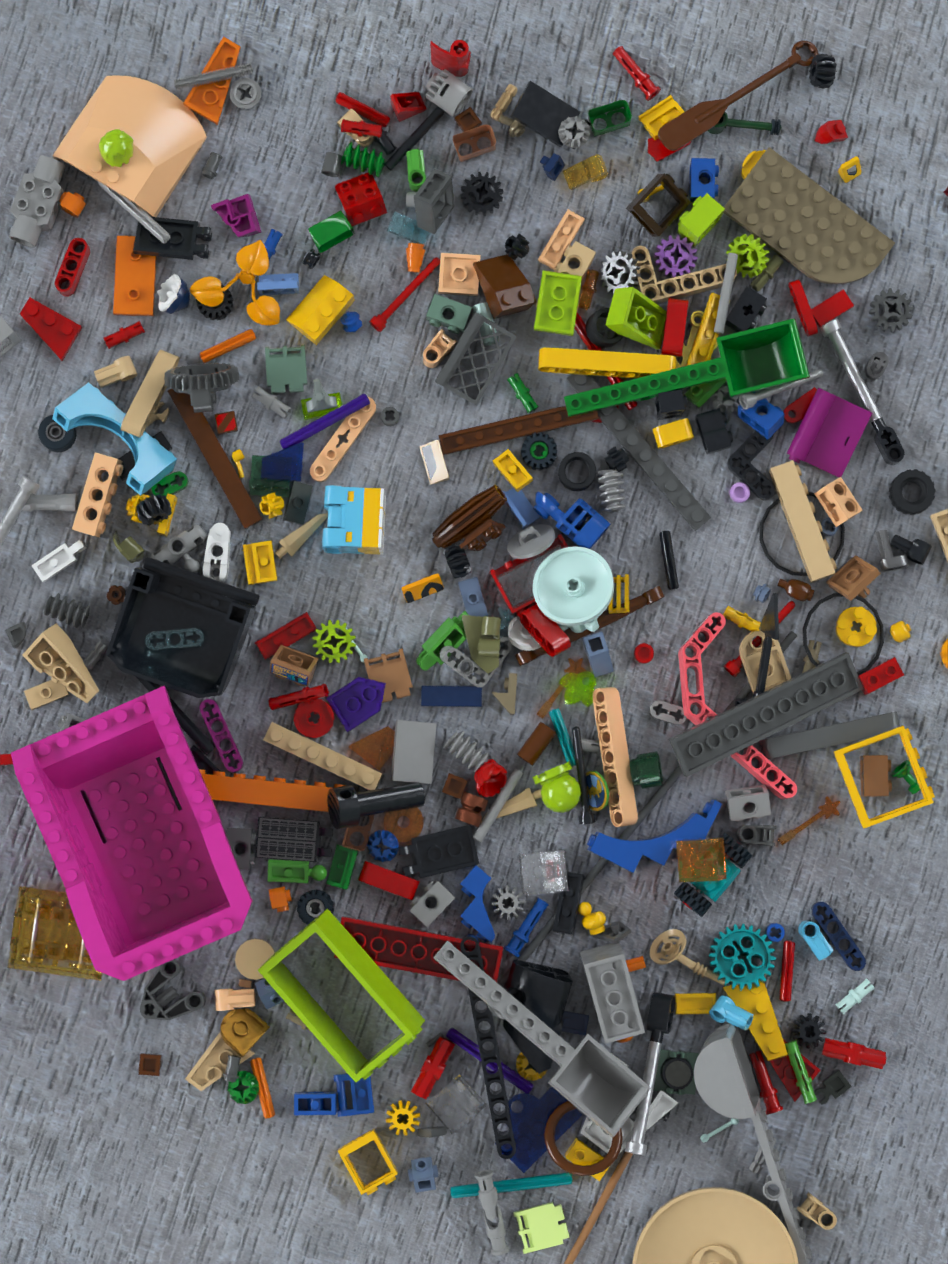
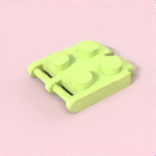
M553 1202L513 1212L520 1229L518 1234L521 1235L524 1249H522L523 1254L564 1244L563 1239L569 1238L566 1222L558 1224V1221L565 1219L561 1204L554 1206ZM520 1216H523V1220H524V1224H525V1229L523 1228V1224H522V1221H521V1217H520ZM525 1234L528 1236L530 1247H528Z

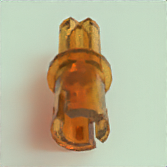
M587 270L584 285L581 286V290H583L579 302V308L588 310L590 308L593 294L597 291L595 288L600 273L596 270Z

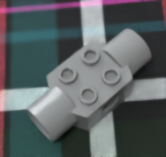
M40 155L34 172L23 175L10 212L16 218L9 234V238L13 241L35 248L41 232L52 230L60 209L59 200L64 193L59 185L66 168L62 162Z

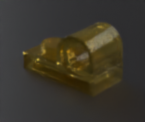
M595 154L563 170L566 182L571 190L589 181H600L609 175L604 160L599 154Z

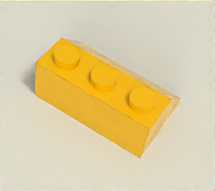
M324 275L289 315L286 321L317 346L355 301L354 295L340 283Z

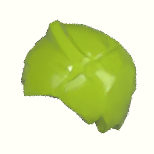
M120 129L109 131L100 139V154L105 162L112 167H121L123 163L128 164L133 156L134 140Z

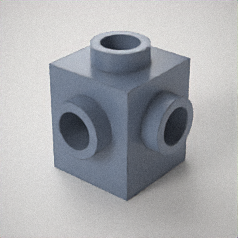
M265 978L255 983L258 995L266 1009L284 1002Z
M432 1158L411 1160L412 1169H408L410 1182H414L415 1192L436 1190L435 1178L439 1176L437 1165H433Z

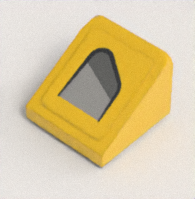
M858 156L843 163L838 169V173L845 183L858 177L862 172Z

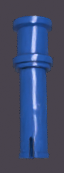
M537 898L520 928L513 931L512 939L503 948L519 958V953L523 946L529 942L530 938L528 936L549 904Z

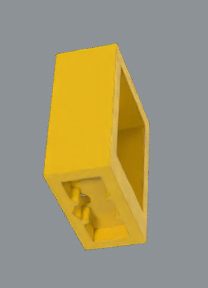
M375 1128L338 1149V1153L361 1195L364 1193L370 1195L377 1191V1186L383 1182L387 1185L396 1180L395 1176L398 1174V1170ZM374 1140L390 1171L364 1185L348 1154Z

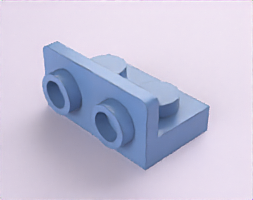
M298 274L259 276V282H257L259 295L299 294Z

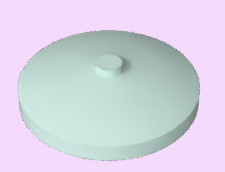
M567 547L553 552L540 564L533 580V594L539 609L550 620L567 626L583 625L599 617L609 606L614 593V578L608 563L601 555L584 547Z

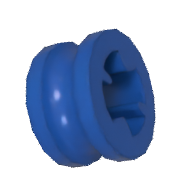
M772 923L767 926L765 934H767L769 940L778 942L784 938L785 930L780 924ZM772 927L780 929V933H778L780 936L778 938L770 936Z

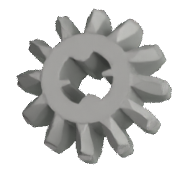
M508 885L505 886L506 893H503L502 889L498 888L497 890L501 894L500 897L496 894L492 895L493 898L498 899V902H491V906L498 905V908L494 909L493 912L497 913L501 910L500 919L503 918L504 913H507V920H511L510 913L512 912L515 918L519 917L515 910L524 911L518 904H525V900L517 899L523 893L520 892L515 896L514 893L517 888L513 887L510 893ZM511 897L513 899L511 902H514L513 906L504 908L503 899L507 900Z

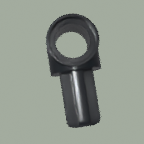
M894 535L891 540L892 546L907 552V558L920 565H924L932 548L925 541L915 539L911 542L899 535Z

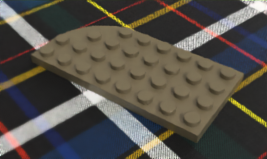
M768 147L724 206V214L756 238H761L760 241L807 277L821 283L847 284L866 277L879 266L895 244L894 241L770 147Z

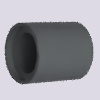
M326 152L321 173L330 177H338L343 156L333 152Z

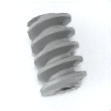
M617 470L598 471V475L602 476L598 479V482L603 484L599 486V490L604 492L599 495L601 499H604V501L600 502V506L605 507L601 512H616L625 508L626 505L620 504V501L624 500L625 497L619 496L620 493L624 492V489L618 488L619 485L624 483V481L618 480V477L623 476V473L617 472Z
M456 731L443 747L451 746L449 752L452 754L457 751L455 758L463 757V765L470 762L468 769L470 770L475 767V773L488 758L489 753L486 752L482 755V747L475 749L476 741L469 744L471 737L463 738L465 732L457 733Z

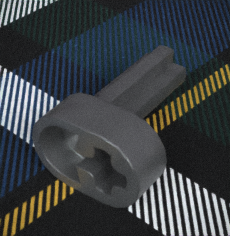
M876 352L870 358L865 368V374L869 379L877 380L883 375L889 362L888 356L884 352Z
M887 530L875 532L882 559L879 561L881 572L908 567L906 555L893 557Z

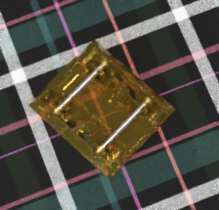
M19 886L7 968L102 981L103 973L96 971L93 965L84 963H92L90 956H85L89 954L72 909L66 907V902H69L66 892ZM51 900L61 901V907L51 906ZM44 958L53 959V963L47 964L43 960ZM58 960L79 961V963L69 962L68 966L57 965Z

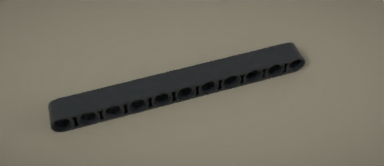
M474 934L465 935L461 940V953L470 960L478 961L479 968L485 972L478 937ZM471 939L476 943V946L473 949H467L464 946V942ZM468 988L497 1152L501 1158L510 1159L516 1153V1142L493 1014L489 1010L487 1003V1007L484 1010L476 1008L475 1004L483 1000ZM482 1021H487L490 1024V1028L482 1030L479 1024ZM485 1042H492L494 1048L487 1051L482 1045ZM489 1062H494L498 1068L490 1071L486 1065ZM497 1082L501 1085V1089L493 1091L490 1085ZM502 1103L505 1105V1109L503 1111H496L494 1105ZM505 1123L509 1128L507 1131L502 1132L498 1130V1125ZM503 1144H510L512 1150L505 1152L501 1149V1146Z

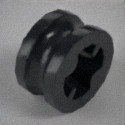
M311 249L304 258L303 264H308L309 268L313 269L318 263L321 254H316L315 250Z

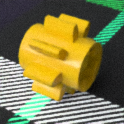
M275 492L261 497L263 501L260 502V510L264 515H269V519L283 514L281 510L284 509L285 504L281 496H276Z

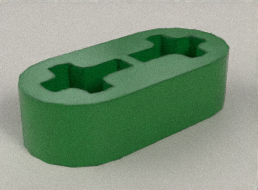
M177 471L161 479L151 490L154 496L160 494L159 492L156 493L158 485L162 487L169 485L168 488L164 489V494H162V496L167 497V493L174 495L187 488L189 480L185 473ZM177 476H179L180 478H184V480L182 481L183 485L179 486L178 484H171L176 482Z

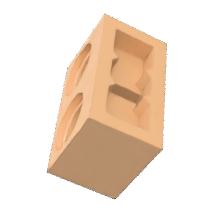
M841 477L814 493L835 527L863 511Z

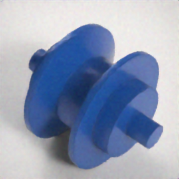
M348 311L341 317L340 321L343 324L344 331L356 332L362 326V321L359 319L360 315L357 312Z

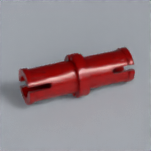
M343 119L341 132L354 133L361 137L368 135L381 138L382 125L365 123L363 120L356 122Z
M138 321L126 328L121 327L119 328L120 331L103 338L108 349H111L122 342H129V339L145 333L141 322Z

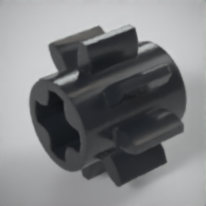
M518 234L517 237L512 235L505 242V252L514 260L517 257L522 259L529 252V241L521 234Z
M613 447L607 451L608 456L604 459L610 470L617 469L620 472L627 468L626 463L629 461V458L623 448L617 450L616 447Z

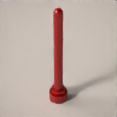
M434 258L381 315L378 314L369 321L374 329L381 332L386 327V320L440 264V259Z
M789 601L778 613L779 624L795 608L796 604L794 601ZM759 636L752 641L754 647H758L761 644ZM740 655L732 661L729 660L723 666L733 677H736L741 672L742 661Z

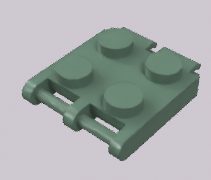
M305 345L291 348L283 346V348L275 349L265 347L267 387H271V393H286V386H289V392H304V385H307ZM291 351H301V353L288 354ZM283 352V354L270 355V353Z

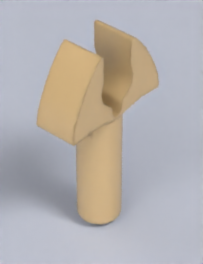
M159 402L147 427L155 420H161L165 423L169 415V408L163 413L157 414L158 409L164 405V402Z

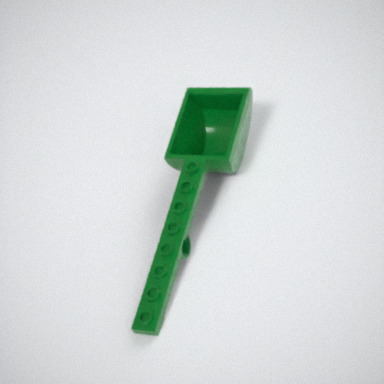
M793 318L716 338L720 358L565 396L564 400L568 417L636 400H649L655 398L658 393L676 391L724 378L727 381L730 397L810 378L796 319Z

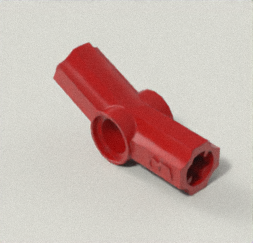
M825 1038L822 1055L879 1069H883V1066L886 1064V1052L867 1048L865 1045L848 1041L846 1043Z

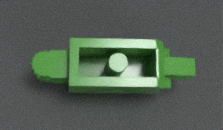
M466 611L458 617L454 616L452 619L448 617L421 646L424 650L416 658V663L421 669L428 670L436 662L442 665L444 662L440 659L441 649L445 646H452L457 649L466 640L462 615H469Z

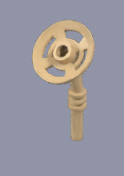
M677 929L667 930L653 941L650 947V957L656 964L664 965L677 960L693 970V973L697 972V975L701 974V977L705 976L724 986V978L719 981L717 980L720 974H713V971L708 969V966L704 967V964L700 965V962L696 963L682 954L686 946V937L682 931ZM673 936L680 937L679 939H676V938H671V939H669V937H673ZM663 942L661 952L657 953L658 947Z

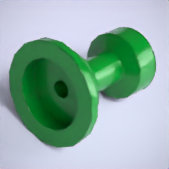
M906 760L892 771L891 777L904 778L910 785L908 790L911 794H915L920 788L917 780L909 773L911 766L909 760Z

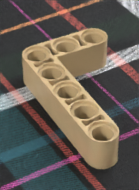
M637 246L631 253L634 259H636L634 255L637 253H641L645 257L642 261L638 260L635 265L641 267L637 270L638 274L647 272L650 278L644 280L641 277H636L638 281L637 287L638 291L644 295L647 291L654 292L655 297L651 300L656 304L667 302L668 298L679 299L722 288L724 279L722 272L725 271L726 264L657 282L648 249L644 246ZM735 270L734 280L737 275V270ZM709 276L713 282L707 284L703 281V277ZM690 281L694 287L688 289L684 287L683 283ZM671 286L674 288V293L668 294L664 288Z

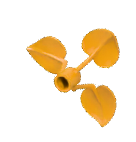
M261 240L244 246L238 251L236 261L241 271L225 287L221 288V281L211 276L197 280L190 287V293L200 303L214 307L221 304L224 300L223 291H226L234 282L240 279L243 284H251L252 300L254 302L247 305L246 310L249 317L256 323L266 326L276 325L280 322V307L277 301L267 295H262L258 299L255 296L256 281L254 279L256 275L261 276L265 274L269 268L268 253Z

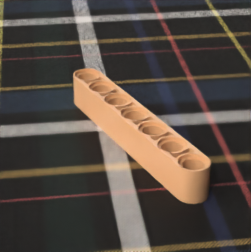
M615 687L597 688L593 692V705L604 778L609 789L608 805L611 822L615 827L635 825L638 820L619 691Z

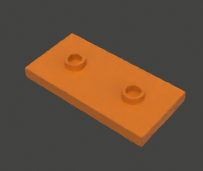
M117 236L113 314L154 316L157 256L134 254L133 248L136 236Z

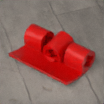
M431 41V63L441 71L446 69L457 77L465 76L468 73L471 51H469L468 44L465 41H454L450 52L440 48Z

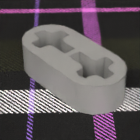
M658 700L653 702L649 708L650 715L653 718L671 724L680 725L687 719L684 715L683 707ZM660 704L663 710H667V714L660 713L656 715L653 707H657ZM680 710L683 719L680 718L678 721H675V716L669 715V713H676Z

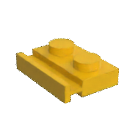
M670 95L639 115L638 118L653 139L657 140L659 138V129L684 113V110Z
M272 541L244 544L243 552L248 585L278 581Z

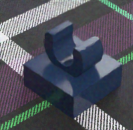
M553 153L551 158L543 156L540 160L547 177L555 181L565 166L561 156Z

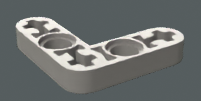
M503 635L499 637L500 642L504 644L503 648L500 646L499 666L512 648L509 639ZM445 646L440 651L442 662L476 687H483L487 684L497 670L496 668L487 674L481 667L452 646ZM450 652L457 660L450 659L447 654ZM467 661V670L461 672L460 665ZM475 672L481 677V679L477 680V678L471 674Z

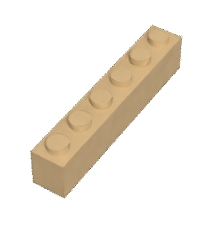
M792 460L770 468V477L810 583L833 576L835 569H837L836 563L833 558L829 557L827 552L830 548L827 540H823L820 532L823 529L820 521L815 520L813 514L816 513L812 501H808L806 496L809 494L807 486L800 480L799 476L802 474L799 465H795Z
M271 722L263 739L278 748L368 790L377 789L383 776L382 773L273 722Z

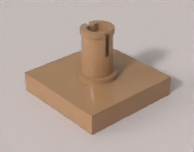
M855 555L826 583L830 588L852 601L857 595L862 598L867 597L864 591L867 595L870 594L867 586L881 573L876 567Z

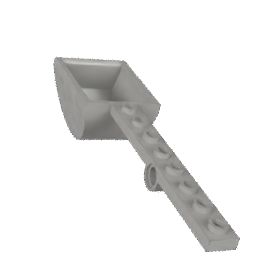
M447 941L433 958L487 1003L489 1010L494 1015L508 1021L555 1061L560 1068L548 1083L613 1138L651 1087L589 1034H586L574 1049Z
M730 1023L723 1024L708 1036L697 1057L694 1067L696 1088L705 1103L717 1113L734 1119L752 1118L770 1173L765 1180L763 1194L768 1200L779 1201L790 1237L796 1249L799 1264H809L812 1258L811 1249L809 1246H806L803 1226L800 1227L798 1223V1209L792 1205L793 1194L790 1187L787 1188L786 1173L784 1168H780L778 1162L780 1161V1154L777 1148L774 1149L772 1143L774 1136L772 1130L768 1129L766 1122H768L767 1114L760 1107V1091L740 1030ZM775 1184L779 1187V1190L774 1191L769 1185Z

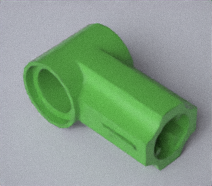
M411 149L406 152L408 182L410 189L417 192L426 180L423 150ZM414 178L422 179V181L418 184L412 182Z

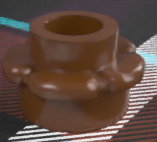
M113 585L109 588V592H107V599L112 604L119 605L124 602L126 590L122 586Z

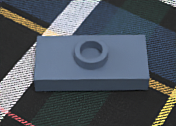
M474 577L458 582L466 612L470 616H488L478 578Z

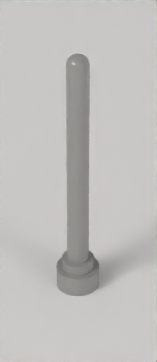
M816 370L809 373L810 378L771 387L755 394L751 392L740 395V405L745 410L752 408L757 401L818 379L824 375V372Z

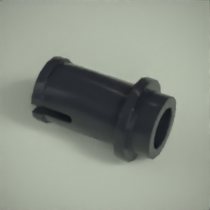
M382 129L381 138L373 137L375 138L374 141L379 143L388 156L397 147L387 136L388 132Z

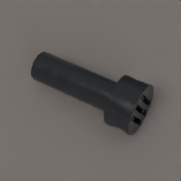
M421 783L357 793L353 786L349 785L331 788L327 795L329 817L336 829L357 826L360 817L423 807L425 803V794Z

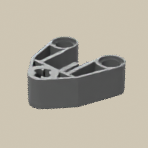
M178 959L162 964L146 985L140 1006V1013L144 1018L171 1020L196 1011L205 1005V995L200 991H193L166 1010L164 1006L179 996L172 985L157 997L154 995L181 972L182 966ZM169 962H173L176 965L174 973H169L166 969ZM193 995L200 997L201 1003L199 1006L192 1005L191 997ZM147 1004H149V1006L154 1005V1014H152V1012L147 1013Z

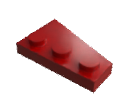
M29 297L20 312L23 319L63 361L81 331L82 326Z

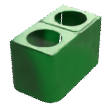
M625 100L590 109L588 113V120L591 123L590 126L594 137L628 127L632 118L628 103ZM617 112L622 113L625 116V122L614 125L611 120L612 115ZM598 118L604 119L607 124L606 128L595 130L593 128L594 120Z
M341 210L308 228L309 234L319 253L330 249L351 237L354 233L353 227Z

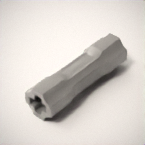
M31 494L22 511L54 510L77 512L78 495Z

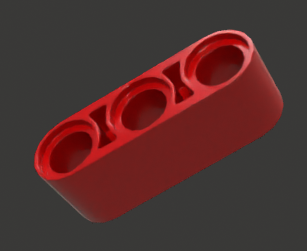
M74 238L70 242L55 279V287L63 296L74 294L90 255V247L82 238ZM84 245L85 247L82 252H75L77 246ZM72 263H76L77 268L73 271H69V265ZM63 282H70V286L67 289H61Z
M668 298L661 355L682 356L688 300Z
M537 604L519 613L521 624L551 657L571 647L570 639L556 622L546 617Z
M364 861L358 880L410 900L414 899L420 883L416 879Z

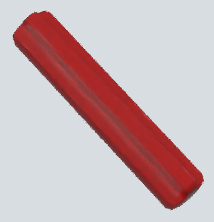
M339 92L336 96V103L349 110L353 109L357 114L383 127L388 126L390 122L389 116L342 92Z
M793 941L783 942L779 999L784 1002L791 1001L795 942Z

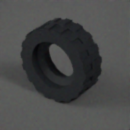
M909 469L900 473L892 481L889 488V499H891V504L896 507L897 511L910 515L919 514L932 504L936 492L935 484L925 472ZM913 482L921 487L922 495L918 501L909 502L903 497L902 490L907 483Z

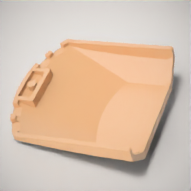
M113 75L105 77L53 154V158L69 163L132 201L151 217H157L207 136L192 110L184 106V102L167 89L144 79ZM115 129L124 131L134 140L133 156L128 164L123 163L121 167H112L106 163L99 150L100 139L107 132Z

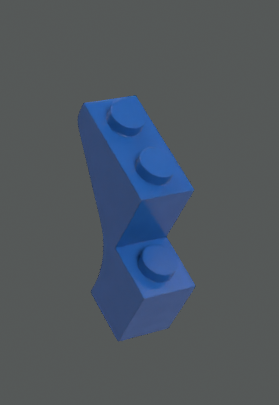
M476 865L460 883L463 886L461 890L469 897L475 896L473 901L460 915L463 918L460 922L468 929H471V927L478 931L476 935L485 943L487 940L492 942L495 939V933L483 903L484 889L492 878Z

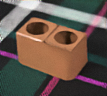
M487 124L459 133L452 138L460 162L496 150L495 135L492 127ZM481 137H487L491 141V146L480 150L477 146V141ZM464 143L469 144L472 147V153L461 156L458 151L459 146Z
M369 815L370 820L366 826L357 825L346 828L342 843L343 847L358 851L366 849L374 815ZM360 832L363 834L364 842L362 845L354 846L350 842L352 833Z

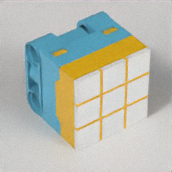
M335 485L325 486L324 509L328 511L327 528H323L322 549L324 552L331 554L383 555L386 509L384 489Z

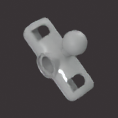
M195 524L177 537L172 538L167 544L154 552L151 558L161 562L168 560L170 565L182 558L185 562V570L197 573L200 570V564L196 559L191 558L189 552L204 543L208 536L202 526ZM201 537L202 541L196 544L194 540ZM181 541L183 548L181 551L176 552L174 546L177 542Z

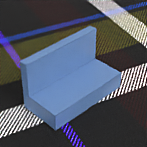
M511 488L507 492L503 491L507 497L506 505L522 529L540 519L522 490L517 492L514 488Z

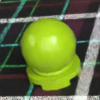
M570 762L532 777L535 785L539 783L542 785V800L547 808L553 812H569L580 801V786L576 779L570 776L568 772L572 769Z

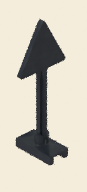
M777 593L772 594L759 630L765 633V639L762 645L756 690L753 693V697L765 691L772 639L779 640ZM736 698L735 706L749 699Z

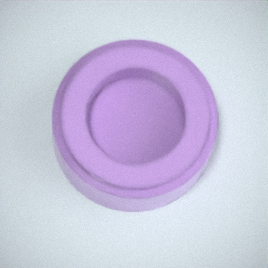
M742 482L735 483L730 489V498L736 503L745 502L750 496L748 485Z

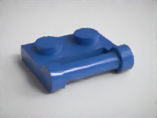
M348 1073L333 1075L337 1085L338 1117L375 1112L371 1075L366 1080L361 1078L357 1082ZM346 1080H350L353 1108L347 1109L344 1083Z

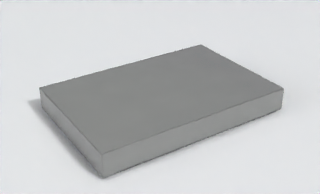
M396 720L391 781L432 784L436 723Z

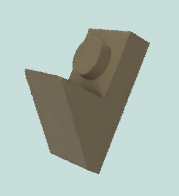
M509 673V678L505 677L504 690H508V693L492 692L493 696L510 715L515 714L517 673Z

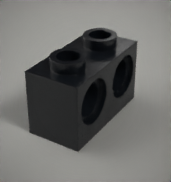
M682 390L658 393L655 399L658 420L682 417L686 407H688L687 397L682 394Z

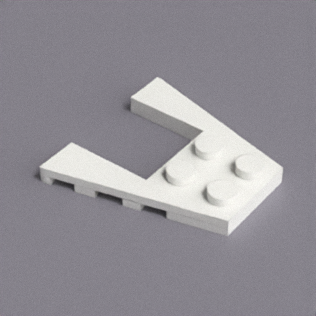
M615 1056V1057H616L619 1061H621L626 1067L629 1066V1065H627L625 1062H623L621 1059H619L617 1056ZM662 1090L650 1105L646 1131L679 1103ZM586 1117L581 1134L608 1153L612 1144V1137ZM630 1117L621 1127L623 1140L620 1153L625 1150L627 1141L631 1142L635 1121Z

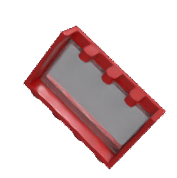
M559 534L552 545L544 552L526 559L510 560L500 568L490 570V575L511 615L517 614L519 616V613L526 610L527 607L537 604L533 594L535 573L540 564L550 554L568 547L562 534Z

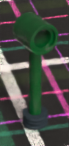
M724 112L720 119L721 124H717L708 132L720 134L727 126L768 130L770 135H773V133L775 135L776 133L778 136L782 126L780 119L778 121L777 119L776 121L772 119L771 123L728 119L727 113Z

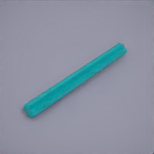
M568 1172L494 1181L493 1185L496 1187L497 1193L568 1185L572 1184L573 1180L572 1174ZM479 1183L453 1186L450 1189L452 1198L478 1196V1191L480 1190Z

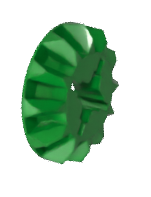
M239 1071L237 1073L239 1078L236 1079V1082L228 1081L227 1091L230 1093V1098L236 1101V1103L248 1104L257 1097L259 1084L252 1073ZM241 1082L244 1086H249V1088L244 1090V1094L242 1090L236 1089L241 1085Z

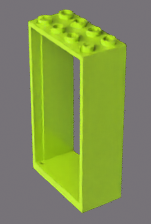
M328 908L274 953L258 969L260 974L355 1082L361 1078L366 1080L376 1067L378 1069L381 1068L391 1055L393 1057L402 1050L401 1047L413 1042L417 1037L416 1035L422 1031L421 1026L425 1019ZM315 932L402 1030L399 1036L369 1060L362 1055L281 962Z

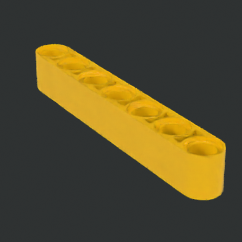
M564 348L539 349L538 370L541 372L641 378L676 369V357L671 355Z

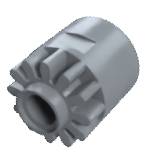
M446 69L442 70L440 74H433L426 85V88L429 90L426 93V98L452 117H456L461 112L473 93V89Z

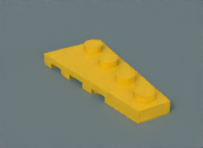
M759 980L760 986L758 988L752 984L751 990L744 986L742 991H740L739 985H736L734 990L732 985L723 987L725 993L733 1000L736 1006L753 1014V1020L748 1029L767 1061L787 1056L788 1053L765 983Z

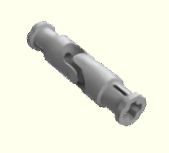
M482 1170L475 1174V1179H478L480 1190L478 1193L484 1209L483 1215L487 1235L492 1244L491 1254L495 1256L503 1255L509 1252V1246L506 1245L504 1237L506 1232L502 1213L497 1205L498 1194L496 1187L493 1185V1171ZM497 1217L499 1218V1222L493 1223L490 1221L494 1220Z

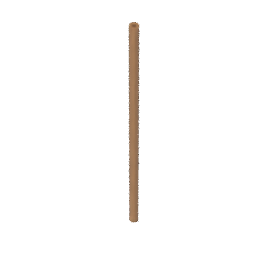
M624 1152L564 1264L574 1263L631 1159L632 1153Z

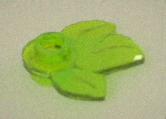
M583 671L579 674L571 672L559 680V684L567 688L564 694L565 704L570 705L582 701L586 707H589L593 703V692L596 685V678L593 673L589 671ZM585 677H588L589 682L588 684L584 685L582 683V680Z

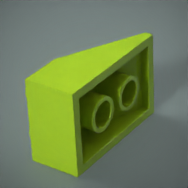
M634 287L617 288L614 291L605 325L619 335L659 350L663 340L666 310Z

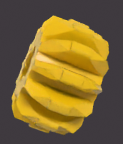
M399 1100V1108L392 1103L391 1107L394 1111L387 1110L386 1114L392 1117L387 1118L386 1123L393 1122L389 1129L393 1130L397 1127L396 1135H399L400 1130L403 1129L404 1136H407V1128L414 1132L415 1128L412 1124H420L418 1120L413 1119L420 1117V1113H413L417 1106L414 1105L410 1109V1101H407L406 1106H403L402 1100ZM400 1113H401L402 1115H405V1114L408 1115V1116H407V1119H406V1120H408L407 1122H405V1121H403V1120L400 1122V1121L398 1120L399 1117H400V1116H399Z

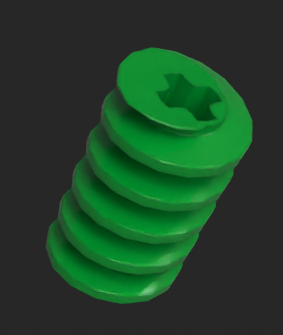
M352 141L346 147L341 161V165L346 161L347 167L353 164L355 170L361 166V172H365L368 169L369 175L376 171V177H380L385 163L383 152L375 156V149L370 154L368 153V147L360 151V144L354 149Z

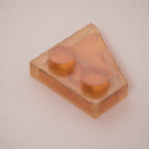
M387 726L351 744L349 748L380 771L393 754L395 731Z

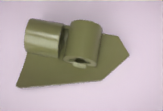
M116 530L113 535V542L120 553L130 563L141 561L145 550L131 536L120 542Z
M462 615L471 659L489 674L499 667L501 618Z

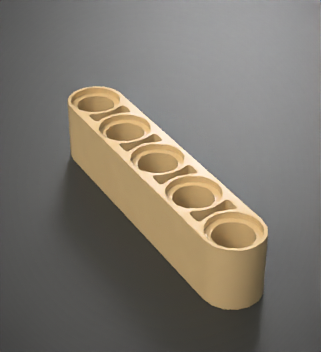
M159 350L123 419L122 431L141 438L167 388L164 380L165 373L171 368L178 366L180 357Z

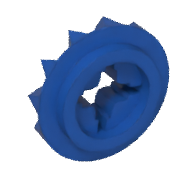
M387 830L375 831L369 837L367 843L368 854H371L374 860L381 862L391 861L399 850L397 838ZM381 841L383 842L384 846L388 847L384 849L383 853L381 851V848L376 846L379 845Z

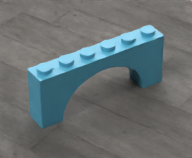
M88 382L55 407L52 419L66 431L78 426L89 425L107 429L118 435L129 446L135 461V466L129 472L126 484L141 496L173 471L177 458L145 431L141 438L122 431L121 425L126 413H123L113 401L108 400L98 388L93 387Z

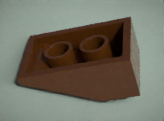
M509 254L473 263L493 319L526 311L537 302L530 283L513 259L508 256Z

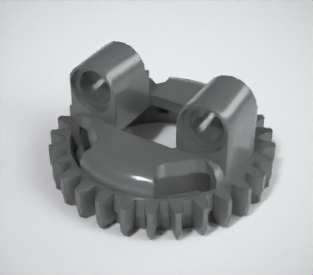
M203 363L171 368L166 371L164 380L167 388L173 389L177 393L190 394L194 413L213 412V403L217 401L216 392L229 389L232 384L238 382L239 372L238 368L231 364Z

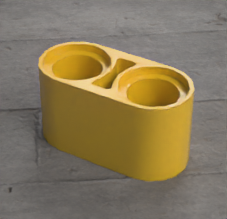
M688 418L652 429L658 449L694 438Z

